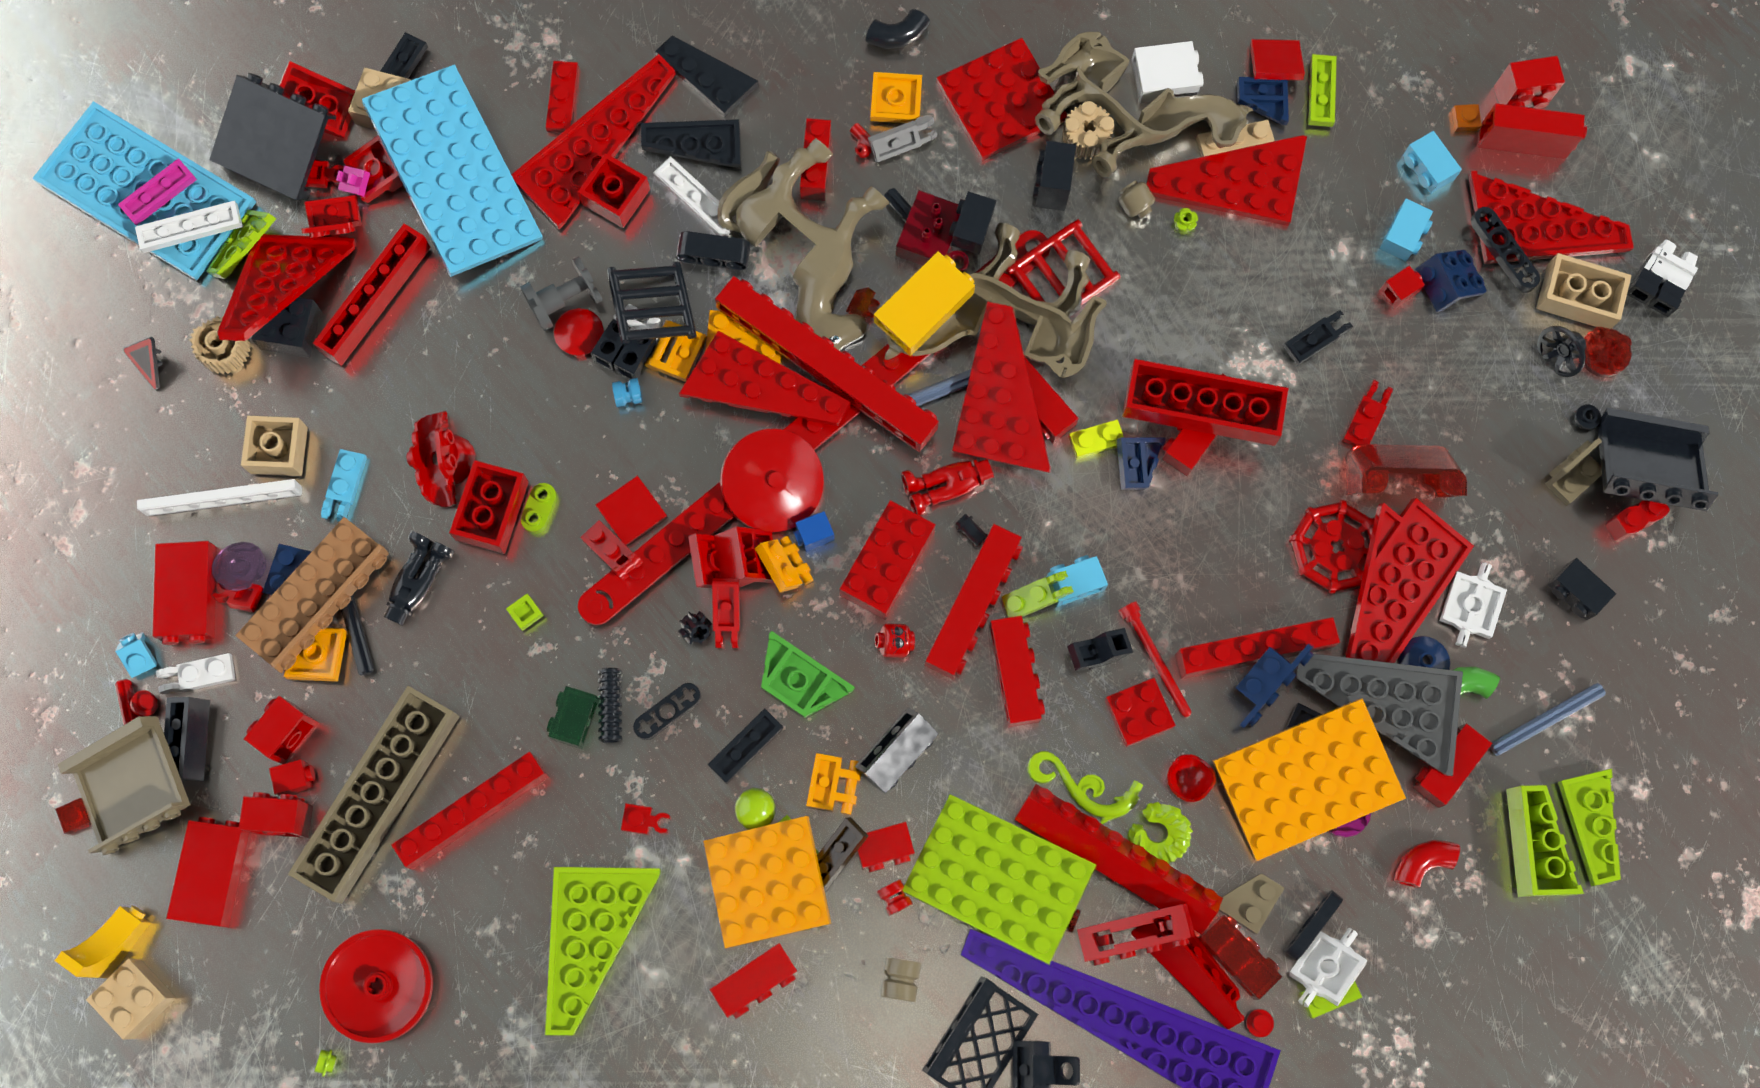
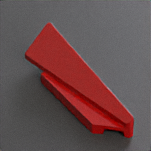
M1169 916L1158 918V922L1171 920ZM1156 922L1136 927L1132 930L1131 934L1137 940L1162 934V937L1173 935V930L1160 932L1159 924ZM1196 935L1195 937L1188 938L1190 944L1173 947L1172 942L1162 944L1163 950L1150 953L1226 1029H1231L1244 1021V1015L1237 1009L1236 1004L1240 999L1239 989Z

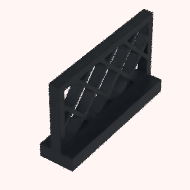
M981 976L922 1071L947 1088H957L955 1086L961 1084L962 1088H967L966 1083L979 1080L981 1081L982 1088H993L1013 1056V1041H1022L1039 1014L1002 990L989 979ZM996 992L1003 997L1005 1009L991 1012L989 1001ZM1009 1002L1014 1004L1016 1007L1010 1008ZM986 1007L987 1013L982 1014L983 1010ZM1022 1010L1029 1015L1024 1025L1013 1027L1011 1012ZM1006 1013L1009 1028L995 1031L992 1016ZM988 1017L990 1033L976 1036L974 1026L976 1021ZM971 1031L972 1037L966 1038ZM1014 1031H1019V1033H1018L1017 1036L1015 1037V1032H1014ZM1010 1033L1012 1044L1009 1049L999 1051L996 1035ZM992 1037L994 1052L980 1055L977 1040ZM973 1041L976 1056L961 1059L959 1048L963 1043ZM1005 1054L1002 1060H1000V1055ZM956 1055L957 1060L952 1061L954 1056ZM995 1056L996 1070L994 1073L984 1075L981 1059ZM977 1060L980 1076L965 1079L962 1064ZM958 1065L961 1080L949 1083L942 1078L948 1067Z

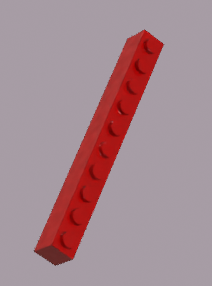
M735 276L731 278L715 298L718 310L833 392L850 401L854 407L920 453L938 430L939 421L933 412L918 407L912 397L906 394L904 396L896 391L892 383L877 378L874 371L868 366H860L855 362L851 354L836 349L833 342L827 337H819L814 333L810 325L795 320L789 310L783 307L780 309L773 304L774 302L769 296L764 293L760 295L754 291L753 286L744 279L740 281Z

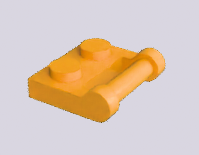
M665 320L662 328L683 325L677 324L670 320ZM696 331L697 336L694 339H688L687 336H678L666 363L661 362V359L671 337L660 338L651 358L647 359L645 366L653 371H659L686 382L700 355L707 336Z

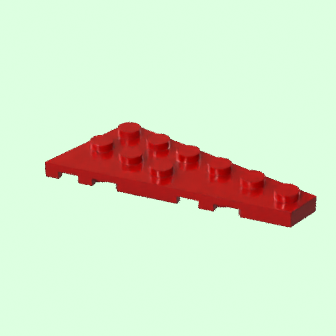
M717 331L679 392V396L684 398L692 397L702 399L705 402H719L732 407L764 413L772 412L785 417L794 416L807 419V421L834 426L840 424L851 405L850 401L720 331Z

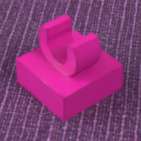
M344 165L343 172L338 171L336 181L340 182L338 190L364 197L370 172Z

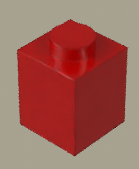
M1409 265L1388 279L1379 291L1395 310L1416 296L1425 284L1421 275Z
M300 759L269 768L275 795H292L314 789L312 781L315 780V772L312 765H309L306 761Z

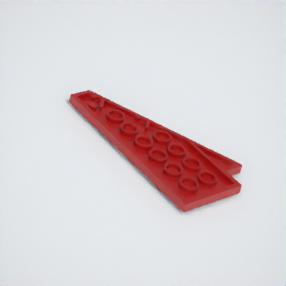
M1417 498L1410 500L1400 516L1385 503L1377 506L1346 658L1395 663L1474 547L1473 544Z

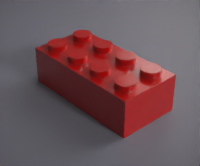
M890 500L839 589L840 596L886 620L932 538L936 524Z

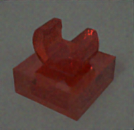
M869 287L856 290L846 312L862 315L867 319L873 318L874 314L868 308L870 305L872 307H879V301L873 299L876 292Z

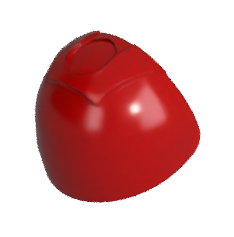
M1192 754L1177 757L1167 774L1168 784L1172 792L1178 798L1187 802L1202 800L1216 784V774L1213 768L1206 761Z

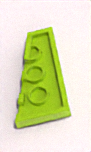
M1612 769L1558 782L1591 887L1621 880L1618 844L1615 841V830H1617L1616 819L1613 816V803L1615 802L1614 791H1611Z

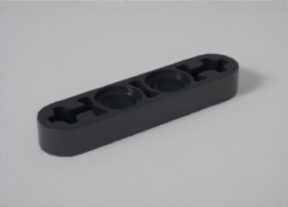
M1489 207L1479 208L1471 218L1473 229L1514 286L1521 292H1531L1540 282L1539 272L1495 211ZM1480 217H1487L1488 221L1481 222L1479 219ZM1494 226L1495 228L1488 233L1487 230ZM1492 235H1501L1504 239V244H1495L1492 240ZM1509 254L1515 255L1519 260L1518 265L1509 264L1506 256ZM1522 266L1524 267L1522 271L1520 270L1518 273H1516V271H1518ZM1530 277L1532 281L1525 283L1522 279Z

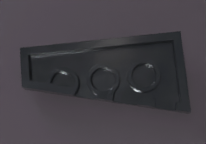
M673 35L655 51L656 56L660 54L682 80L724 117L759 86L758 80Z
M739 119L641 123L642 150L741 169Z

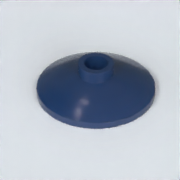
M1418 636L1409 641L1398 657V664L1450 670V657L1446 648L1436 639ZM1424 656H1428L1430 658V665H1427L1423 662Z

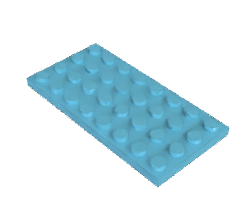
M455 64L362 98V104L450 277L542 240L543 236Z
M94 101L32 178L39 185L137 245L139 243L135 230L136 225L118 204L178 158L197 180L137 226L230 201H235L238 204L242 219L247 210H251L256 204L253 197ZM233 230L150 251V253L197 281L218 254Z

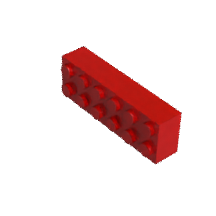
M1134 359L1130 370L1122 417L1275 446L1282 435L1289 388Z

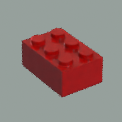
M474 460L449 532L455 541L505 554L529 483L524 473Z

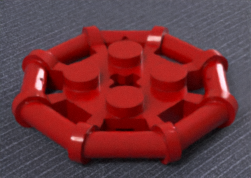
M1345 500L1315 508L1310 506L1305 509L1304 517L1293 535L1289 536V542L1292 543L1299 568V575H1304L1327 589L1328 593L1335 594L1336 591L1361 586L1364 570L1361 571L1357 565L1362 556L1367 557L1368 548L1364 546V537L1361 534L1367 530L1369 540L1371 539L1375 518H1370L1348 505ZM1337 513L1336 520H1331L1327 523H1323L1320 518L1321 516ZM1345 515L1362 525L1358 529L1344 521ZM1313 524L1317 529L1310 539L1304 535L1310 525ZM1331 542H1340L1343 552L1340 550L1337 553L1333 552L1334 547L1331 545ZM1303 546H1309V549L1312 551V561L1309 563ZM1315 566H1318L1326 572L1330 573L1329 578L1325 577L1313 568ZM1350 571L1353 575L1352 578L1338 580V574L1341 572Z

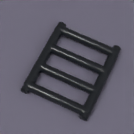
M673 262L672 266L624 270H616L615 267H609L607 269L619 335L623 345H628L633 340L687 336L688 339L696 338V328L680 262ZM674 276L675 286L621 290L619 280ZM678 296L680 303L679 306L625 310L623 300ZM682 316L684 326L629 330L627 320Z

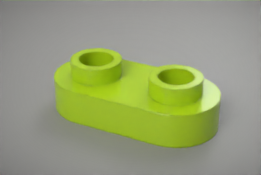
M539 483L532 488L521 515L522 526L531 534L543 532L548 526L557 502V493L550 484ZM547 492V496L544 499H540L539 494ZM531 516H538V520L536 522L531 523L529 521Z

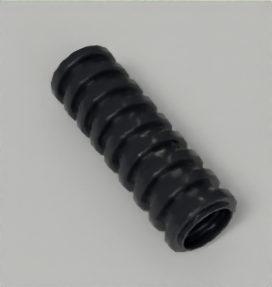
M602 668L598 671V675L601 676L598 679V683L601 684L598 687V691L601 692L598 695V699L601 700V703L598 704V707L601 708V711L598 712V715L601 716V719L598 720V724L601 725L598 728V732L601 733L598 740L603 743H615L622 740L620 732H622V727H620V724H622V719H620L622 703L619 702L622 699V695L619 694L622 691V687L619 686V683L622 682V679L619 678L622 671L618 668Z

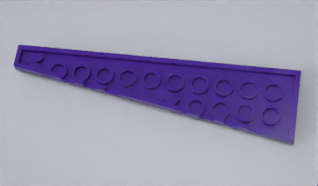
M972 929L969 930L961 952L962 957L1179 1087L1269 1088L1281 1050L1054 961H1051L1050 965L998 939Z

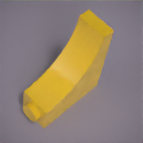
M133 905L130 908L119 906L115 913L92 936L72 949L61 951L54 961L76 977L109 978L151 923L144 918L146 914Z

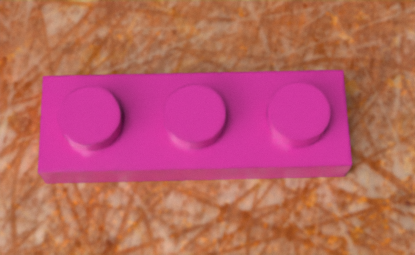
M178 158L118 205L137 226L197 179Z

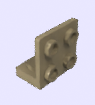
M1597 438L1592 443L1589 440L1584 442L1566 460L1549 473L1552 478L1545 484L1566 506L1572 503L1602 475L1601 466L1589 455L1602 442L1600 438Z

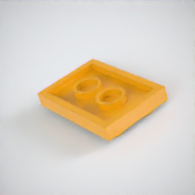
M709 311L705 351L717 331H720L781 364L782 355L721 311Z

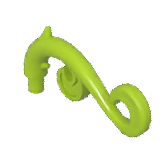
M1048 751L1035 753L1028 762L1029 776L1038 783L1050 782L1056 776L1054 771L1050 774L1042 773L1039 768L1040 763L1045 760L1054 763L1071 797L1088 813L1102 817L1100 820L1101 824L1126 815L1135 807L1140 799L1138 795L1143 784L1134 780L1129 791H1125L1123 796L1114 797V800L1117 802L1108 805L1099 804L1089 799L1085 792L1087 789H1092L1093 798L1101 796L1105 786L1104 781L1100 777L1086 775L1081 778L1077 785L1061 760Z

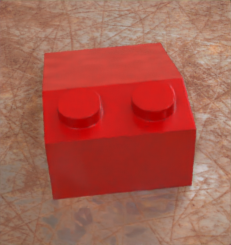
M289 61L279 86L284 87V92L289 95L296 93L306 97V102L311 105L318 103L329 108L328 112L337 117L335 120L328 119L324 133L344 138L352 118L348 110L355 90Z

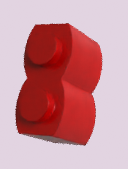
M1642 500L1612 517L1605 526L1615 541H1622L1661 520L1669 513L1670 509L1667 504Z

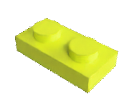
M1117 419L1069 433L1068 437L1077 460L1117 448V439L1124 436Z

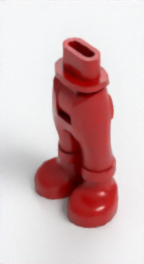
M975 459L972 462L952 463L930 473L922 474L921 477H915L910 470L901 472L905 493L907 496H910L909 503L911 509L919 516L925 514L926 507L930 504L931 506L937 505L940 502L967 494L977 486L984 485L985 480L994 478L988 459L979 462ZM942 483H946L945 486H942V487L937 488V489H935V490L933 489V490L927 491V493H924V494L917 493V492H919V491H921V490H923V489L926 490V489H928V488H931L932 486H936V485H939V484H942Z

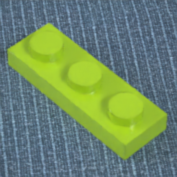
M1312 54L1310 58L1308 125L1333 127L1335 123L1337 56Z

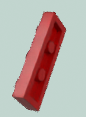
M553 61L546 119L547 132L562 133L573 124L579 71L578 62Z

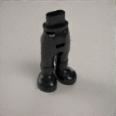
M411 531L408 536L409 542L414 547L413 553H410L407 562L399 571L393 583L389 596L390 602L386 604L389 607L384 615L385 618L402 626L407 616H412L413 611L426 596L436 574L441 569L439 565L443 561L451 559L455 552L451 548L441 543L433 542L414 531ZM431 550V555H430L429 560L426 561V563H425V565H424V568H423V570L421 571L420 575L418 576L417 579H415V578H416V575H417V573H418V571H419L420 566H421V565L423 564V562L425 561L424 558L426 557V555H427V554L429 553V551Z

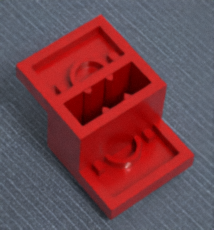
M736 526L714 536L705 534L688 536L696 587L712 588L713 578H739L740 587L753 582L774 583L755 550L760 543L773 540L772 532Z

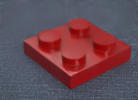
M1155 678L1105 698L1126 747L1176 726Z

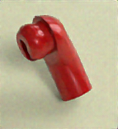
M856 123L850 129L851 134L858 140L855 153L860 158H866L872 152L868 137L871 136L859 123Z

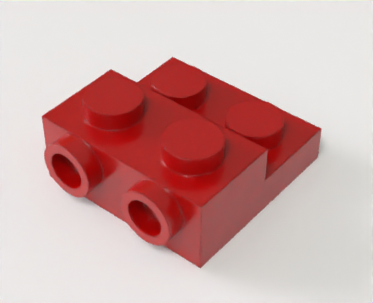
M379 135L343 159L346 166L370 172L364 197L360 196L362 201L369 203L386 190L394 192L403 185Z

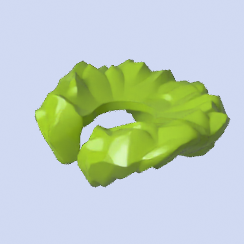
M1159 802L1147 804V807L1142 810L1143 816L1148 822L1163 824L1168 830L1167 838L1162 842H1154L1143 829V824L1133 823L1128 832V840L1135 845L1142 846L1147 852L1158 859L1165 860L1167 863L1175 862L1177 858H1182L1183 854L1187 852V848L1191 846L1190 833L1193 832L1190 827L1191 823L1187 817L1181 814V809L1160 804Z

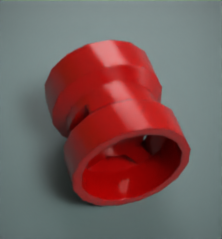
M901 879L877 891L880 899L886 903L885 909L888 916L913 904L910 897L906 896L903 891L904 885ZM898 894V896H896V897H894V898H892V899L890 900V897H892V896Z

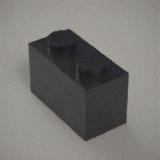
M968 191L965 200L960 199L956 213L960 214L958 222L953 221L949 231V236L953 237L951 246L980 255L997 200Z
M1578 558L1567 563L1548 583V586L1557 598L1565 600L1577 616L1586 620L1596 616L1617 594Z

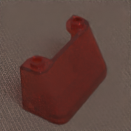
M1360 444L1350 448L1347 453L1346 495L1360 496L1361 494L1382 492L1388 485L1389 473L1423 474L1422 485H1429L1434 489L1435 498L1467 496L1466 476L1450 452L1444 447Z

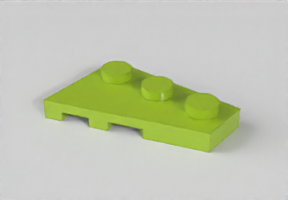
M247 210L241 219L243 227L232 231L206 272L213 277L221 279L230 276L237 264L274 223L276 218L267 212Z

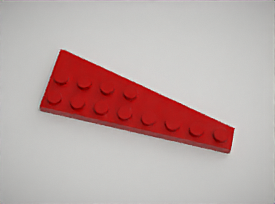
M660 54L650 60L511 174L516 185L558 229L564 226L581 203L578 191L605 153L612 157L616 156L675 77V70Z

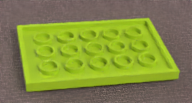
M950 794L904 885L903 891L1050 965L1096 868V864Z

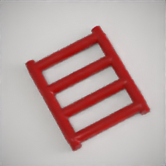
M1079 219L1068 224L1018 258L1006 270L1009 275L1013 274L1031 299L1046 302L1021 268L1034 261L1060 297L1065 287L1042 257V254L1053 247L1064 262L1068 250L1061 241L1071 234L1075 236L1104 276L1102 280L1094 285L1089 280L1083 288L1085 291L1081 293V305L1121 278L1117 271H1112L1081 229L1083 225Z

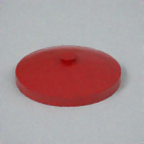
M762 429L744 436L730 449L722 465L720 486L728 509L740 522L750 528L761 529L765 532H781L796 527L795 522L810 517L822 496L824 475L816 452L803 438L782 429Z
M382 929L360 932L342 942L326 961L319 986L321 1006L331 1025L342 1035L363 1043L391 1041L410 1031L425 1014L432 997L433 974L423 950L407 936Z

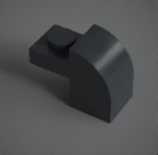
M1125 628L1107 631L1093 639L1074 642L1067 646L1075 671L1102 667L1134 653Z

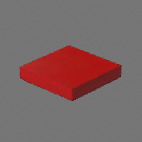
M1251 39L1250 50L1255 79H1304L1305 71L1300 40Z
M638 475L595 504L615 534L626 546L668 518Z

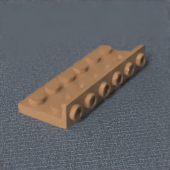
M343 517L235 636L280 673L288 670L296 662V656L303 649L305 650L312 645L315 635L321 629H325L331 624L334 614L349 604L353 593L367 584L371 573L375 569H380L385 564L389 553L381 544L376 543L347 518Z

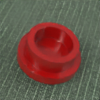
M138 691L130 699V709L137 716H150L157 710V699L149 691Z
M1256 1009L1248 1014L1246 1027L1253 1036L1266 1037L1274 1028V1020L1266 1010Z

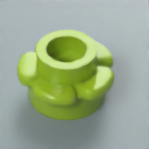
M1182 208L1179 212L1175 213L1174 222L1179 231L1189 232L1197 226L1198 216L1189 208Z
M321 1049L314 1072L322 1073V1077L325 1076L326 1072L332 1073L337 1056L332 1055L331 1049L330 1051Z

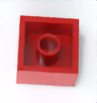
M1558 56L1509 63L1494 85L1498 104L1534 107L1536 109L1548 106L1565 83Z
M605 153L579 189L578 195L582 205L624 228L650 191L647 176Z
M278 696L266 705L265 713L262 717L248 727L244 740L267 758L280 764H286L319 722L292 702Z
M253 792V797L243 796L239 830L255 835L309 838L313 806L305 803V799L298 798L297 795L281 794L280 799H278L277 796H270L269 793Z

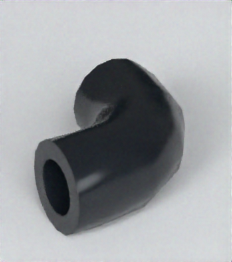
M911 9L907 16L896 24H887L875 19L867 31L865 41L885 49L903 48L919 39L928 28L930 19L926 14L916 9Z

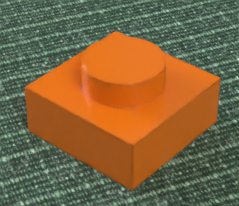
M1479 104L1454 105L1452 116L1455 132L1479 131L1482 127Z

